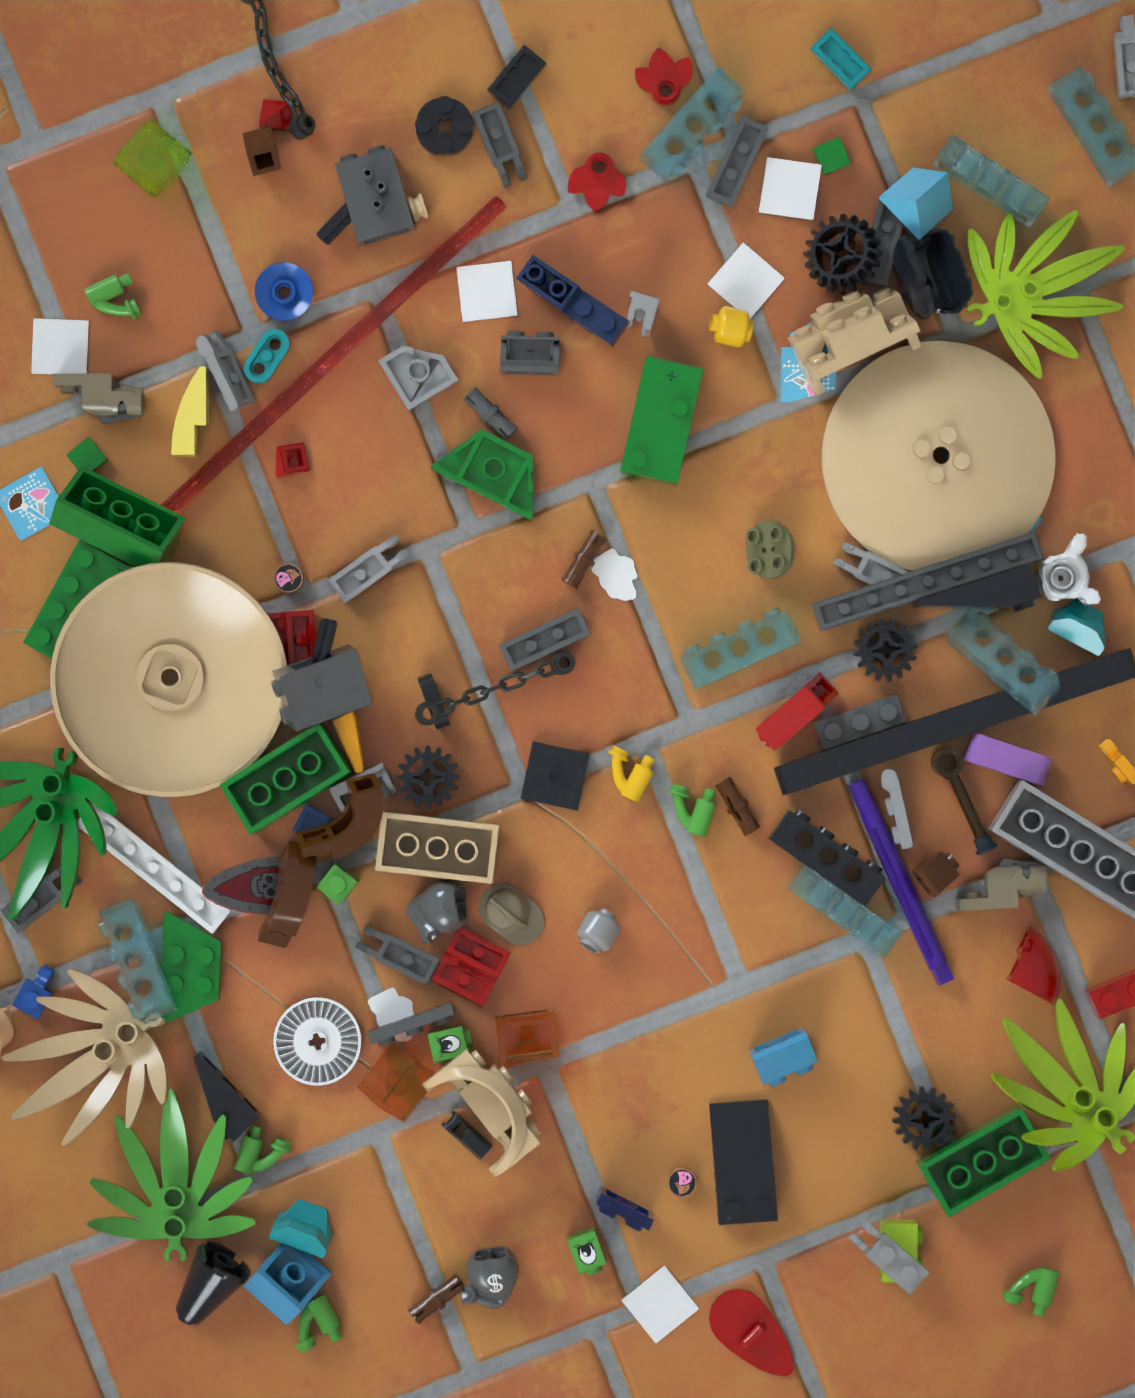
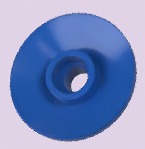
M288 262L272 264L261 272L256 281V302L267 316L275 320L289 321L296 319L309 308L312 302L313 285L311 279L301 267ZM288 288L290 295L287 298L280 297L281 289Z

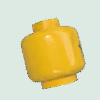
M724 306L719 310L718 315L712 314L709 331L713 332L716 343L737 348L741 347L744 342L748 343L750 341L754 320L750 319L749 313L745 310Z

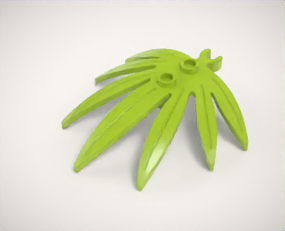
M1077 210L1065 215L1049 227L1027 250L1013 272L1009 271L1015 248V224L1011 213L1005 216L997 236L994 251V269H992L989 252L981 237L973 229L967 231V245L971 266L988 302L985 304H971L966 311L969 313L973 310H978L981 313V319L973 323L974 327L981 326L985 323L988 316L994 314L1008 346L1021 364L1036 379L1042 377L1040 360L1033 345L1022 331L1042 346L1057 354L1071 359H1077L1079 354L1064 336L1050 326L1032 319V314L1066 318L1089 317L1120 311L1123 308V304L1098 297L1067 296L1044 300L1043 297L1073 286L1095 274L1117 258L1125 250L1124 245L1106 246L1076 253L1048 265L1035 274H1031V271L1040 265L1068 234L1079 214Z
M1058 999L1055 1003V1018L1060 1044L1067 1063L1081 1087L1076 1084L1044 1048L1013 1021L1005 1017L1002 1023L1015 1052L1026 1069L1064 1107L1020 1083L994 1072L991 1074V1079L1007 1095L1025 1108L1043 1117L1071 1126V1128L1040 1129L1021 1136L1023 1141L1041 1146H1060L1076 1142V1144L1068 1147L1055 1159L1052 1165L1053 1171L1067 1170L1080 1164L1096 1151L1106 1137L1111 1141L1113 1149L1119 1154L1126 1150L1120 1143V1138H1125L1129 1143L1135 1140V1135L1131 1131L1122 1130L1117 1126L1135 1105V1068L1126 1079L1120 1094L1118 1093L1125 1064V1024L1121 1023L1116 1028L1109 1043L1103 1066V1092H1101L1078 1029L1063 1000Z

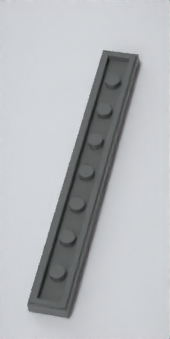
M1031 532L821 600L811 605L820 632L1044 560L1036 532Z

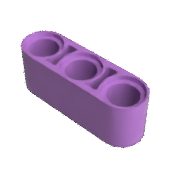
M974 732L964 757V761L1042 787L1045 785L1053 761L1050 757Z

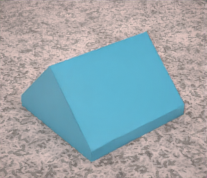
M913 167L879 197L918 240L924 237L953 210L947 172Z

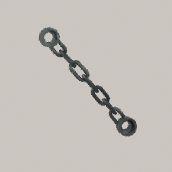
M241 0L245 4H251L255 13L257 41L266 72L277 90H279L281 98L290 106L294 116L289 121V130L296 139L304 140L313 134L316 124L313 117L305 113L299 96L288 85L278 68L268 34L267 13L262 0H258L260 8L257 9L255 5L257 0ZM259 17H263V29L259 28ZM261 37H265L268 49H264ZM266 57H270L274 67H269ZM277 74L283 83L281 86L275 78ZM289 91L294 98L289 100L284 93ZM297 106L299 107L301 114L299 115L297 114L295 109Z
M567 651L557 652L551 659L539 663L536 671L528 674L520 671L508 674L500 678L498 685L490 688L479 685L468 689L463 693L462 698L456 701L445 698L434 703L423 702L416 707L415 718L421 725H432L440 717L451 714L455 710L456 705L464 702L470 706L485 701L492 691L501 689L508 692L525 685L527 678L536 675L541 678H547L555 674H568L574 669L575 659ZM561 657H565L568 660L566 668H562L559 665ZM550 664L553 671L543 674L545 669L541 667ZM520 676L518 677V680L521 681L520 683L505 687L507 686V683L504 682L505 680ZM482 690L480 694L484 695L483 697L469 701L471 697L467 696L468 694ZM448 702L446 707L450 709L440 713L437 706ZM425 708H430L433 711L432 718L426 719L423 716Z

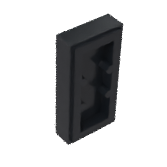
M523 45L489 86L487 92L508 109H511L547 63L527 46Z

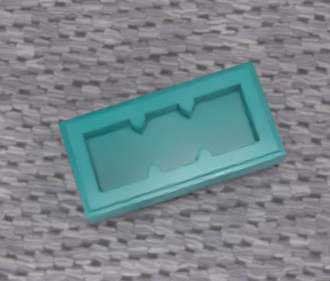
M832 28L810 48V51L849 91L855 88L872 71L870 66Z

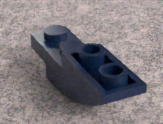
M534 255L531 256L516 277L520 283L553 308L612 347L630 324L627 319L582 290L579 285Z

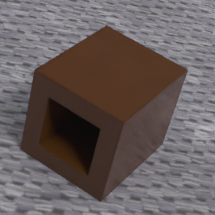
M271 126L242 133L253 176L282 169Z

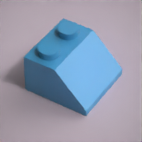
M802 1027L748 1050L763 1085L769 1083L770 1087L785 1082L787 1080L785 1076L795 1071L797 1075L814 1069L812 1064L818 1062L808 1035Z
M280 1243L243 1287L285 1325H288L303 1310L332 1273L310 1253Z

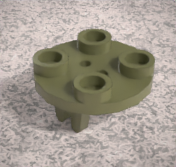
M764 521L747 531L746 555L749 571L752 574H757L767 579H776L783 576L792 566L795 555L793 536L788 528L778 521Z

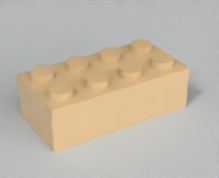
M383 811L375 871L493 884L500 825Z

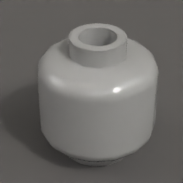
M603 908L600 911H589L577 930V935L580 939L579 944L595 954L610 950L620 933V926L615 921L616 915Z

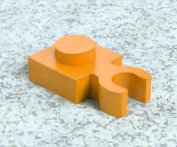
M1105 739L1098 747L1114 767L1111 770L1112 774L1121 784L1126 782L1128 785H1133L1135 783V768L1119 752L1110 739Z

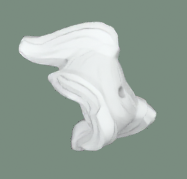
M1077 533L1069 542L1064 553L1049 556L1046 560L1039 563L1038 573L1043 581V592L1048 600L1078 599L1081 604L1089 606L1100 602L1101 597L1098 590L1088 588L1090 581L1088 566L1081 556V553L1087 546V536L1085 534ZM1061 576L1063 581H1059L1058 577Z

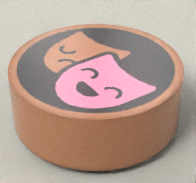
M283 564L274 573V583L282 592H296L303 584V573L294 564Z
M678 1167L669 1174L667 1184L673 1195L685 1198L695 1191L697 1179L690 1169Z

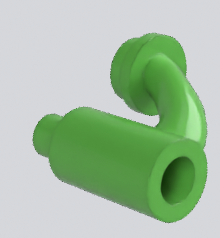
M129 273L120 277L114 274L84 289L92 307H95L102 313L116 316H131L133 320H137V317L142 315L134 299L130 301L128 299L125 300L126 306L108 302V300L124 293V287L133 284Z
M673 784L668 792L673 793L675 810L680 823L688 832L706 837L717 804L713 803L716 791L705 788L702 799L697 798L691 816L684 802V797L689 799V789Z
M252 1124L249 1135L244 1134L234 1169L246 1174L262 1172L278 1161L285 1152L291 1153L292 1142L275 1138L274 1143L270 1145L274 1150L264 1158L258 1159L264 1141L260 1138L263 1127Z
M1042 1266L1028 1271L1009 1290H1003V1301L1020 1305L1021 1300H1024V1295L1020 1293L1028 1285L1036 1282L1031 1299L1035 1303L1033 1314L1044 1317L1046 1307H1051L1060 1272Z
M324 1293L311 1299L301 1313L299 1342L295 1345L296 1349H299L301 1353L317 1345L315 1342L316 1337L314 1335L309 1336L312 1318L317 1322L322 1334L327 1333L332 1343L343 1337L338 1329L341 1323Z

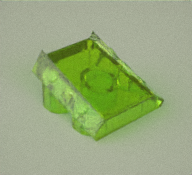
M149 119L117 154L113 164L138 183L148 194L156 197L165 192L186 168L192 152L153 120Z

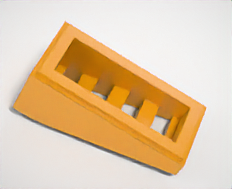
M352 711L333 720V725L355 772L360 774L364 772L365 765L355 711Z

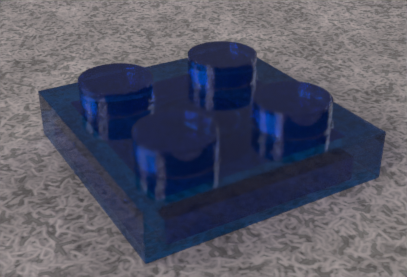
M600 1186L595 1196L600 1212L612 1218L616 1214L625 1218V1224L637 1231H641L642 1228L650 1230L654 1222L652 1211Z

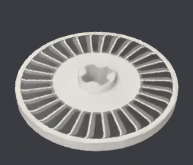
M322 997L307 998L292 1005L279 1019L273 1038L274 1051L280 1066L293 1079L308 1085H327L343 1078L355 1065L361 1051V1032L353 1014L339 1002ZM315 1033H318L320 1038H325L326 1040L321 1045V1049H317L315 1045H310L309 1040L314 1038Z

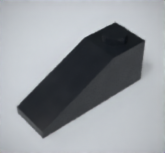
M200 1051L194 1057L213 1121L216 1123L221 1115H226L225 1140L230 1138L234 1142L261 1116V1113Z

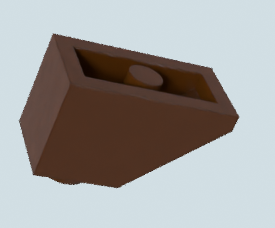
M942 851L936 852L911 871L927 894L933 897L940 894L960 875L956 870L959 867L957 861L949 852L945 855Z

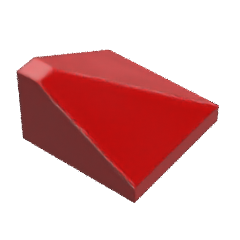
M263 99L259 120L260 128L271 126L272 130L290 131V106L285 101Z
M304 442L276 447V478L310 471Z

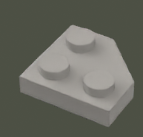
M401 346L378 360L408 411L413 410L459 382L445 357L440 354Z

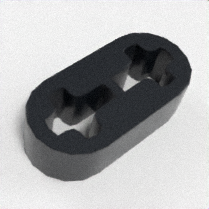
M431 673L417 678L426 702L434 703L442 700ZM443 704L437 706L440 713L446 711ZM428 708L432 717L433 711L430 708ZM448 715L440 717L434 723L437 730L451 725Z

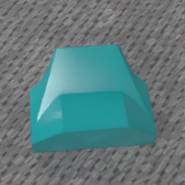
M1074 599L1063 608L1054 610L1047 629L1100 656L1105 648L1107 639L1104 630L1103 612L1093 606L1081 604L1078 599Z
M298 1199L286 1211L278 1213L269 1239L324 1259L333 1236V1232L329 1227L328 1210Z

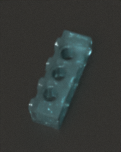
M1079 66L1052 83L1047 91L1105 184L1110 188L1135 172V145H1130L1125 137L1127 131L1120 120L1115 121L1110 113L1112 108L1104 95L1100 96L1094 87L1096 86V81L1088 70L1084 71L1082 66ZM1075 96H1086L1089 101L1088 107L1078 106L1075 102ZM1091 120H1100L1104 125V131H1094L1090 125ZM1107 144H1114L1119 148L1120 154L1118 157L1108 155L1106 152Z
M718 67L640 154V160L665 182L670 177L676 179L686 168L683 164L690 155L695 158L705 147L706 144L702 141L710 133L713 136L716 135L723 127L725 122L722 119L730 111L734 114L744 103L742 97L745 90ZM709 99H717L721 102L722 108L718 111H710L705 103ZM696 120L701 123L703 129L698 133H691L688 131L686 124L689 121ZM671 142H678L682 145L683 151L678 155H672L668 152L667 145Z
M954 134L950 136L933 162L934 166L943 172H947L949 176L1006 213H1011L1015 219L1029 228L1034 224L1050 199L1049 196Z
M779 607L762 614L765 620L754 624L751 619L736 626L738 632L727 636L726 632H722L709 638L710 645L700 648L699 644H695L682 650L685 656L679 658L693 691L802 642L788 610L780 612ZM767 627L772 630L774 637L771 643L763 644L759 641L757 634L760 628ZM736 639L743 640L747 645V651L742 656H737L731 651V643ZM709 651H714L720 656V664L716 668H710L704 663V656Z
M970 608L947 632V643L1033 715L1037 716L1059 692L1060 681L1058 675L1048 667L1044 669L1036 662V657L1025 648L1021 650L1016 646L1014 639L1006 631H998L992 626V621L983 612L977 613ZM980 637H986L991 642L986 646H981L975 641ZM1006 655L1011 657L1013 661L1010 664H1001L997 659ZM1024 674H1030L1035 680L1031 683H1025L1021 681L1020 677Z
M804 864L787 886V889L884 957H886L902 934Z
M130 898L99 911L102 920H99L98 924L103 936H108L112 947L108 948V952L114 964L118 963L121 970L118 979L123 991L128 990L131 1001L128 1002V1007L133 1018L138 1017V1020L147 1023L177 1011L138 902ZM125 928H131L132 935L130 939L121 942L119 939L120 932ZM135 955H140L142 958L140 966L130 969V959ZM145 982H150L152 985L150 993L146 996H140V986Z

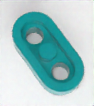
M278 329L266 331L246 359L244 373L253 383L262 384L269 381L289 352L290 341L283 331ZM279 340L281 342L278 350L271 349L270 344L272 341ZM256 365H264L265 370L262 374L254 372Z

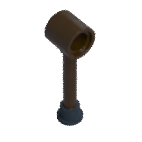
M940 748L931 757V767L937 775L944 777L945 780H949L975 837L973 842L978 850L975 852L976 855L996 848L998 846L997 843H993L990 834L985 833L959 776L964 765L962 755L955 749ZM946 754H950L954 759V766L948 771H944L940 766V760Z

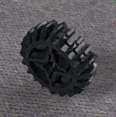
M841 214L839 221L834 216H830L829 225L819 221L821 230L819 232L814 229L811 230V234L815 237L814 240L805 241V244L811 248V250L803 252L804 257L810 259L805 263V267L808 270H812L809 276L813 280L818 279L817 284L820 287L827 285V290L830 292H834L837 288L840 293L845 294L847 285L851 291L857 290V282L867 286V281L864 278L867 275L871 278L875 277V273L871 268L872 266L876 268L881 267V263L875 258L883 255V252L876 248L881 244V240L878 237H874L877 233L873 227L868 228L869 223L866 220L859 222V218L856 215H852L848 220L846 214ZM840 234L838 240L829 243L833 237ZM856 234L860 235L862 239L863 255L855 251L856 241L854 238ZM844 249H846L851 255L846 254L845 257L842 256L840 258L834 252L840 253L841 250L844 252ZM823 253L831 257L830 266L832 268L830 273H827L824 268ZM857 265L852 271L845 274L849 266Z

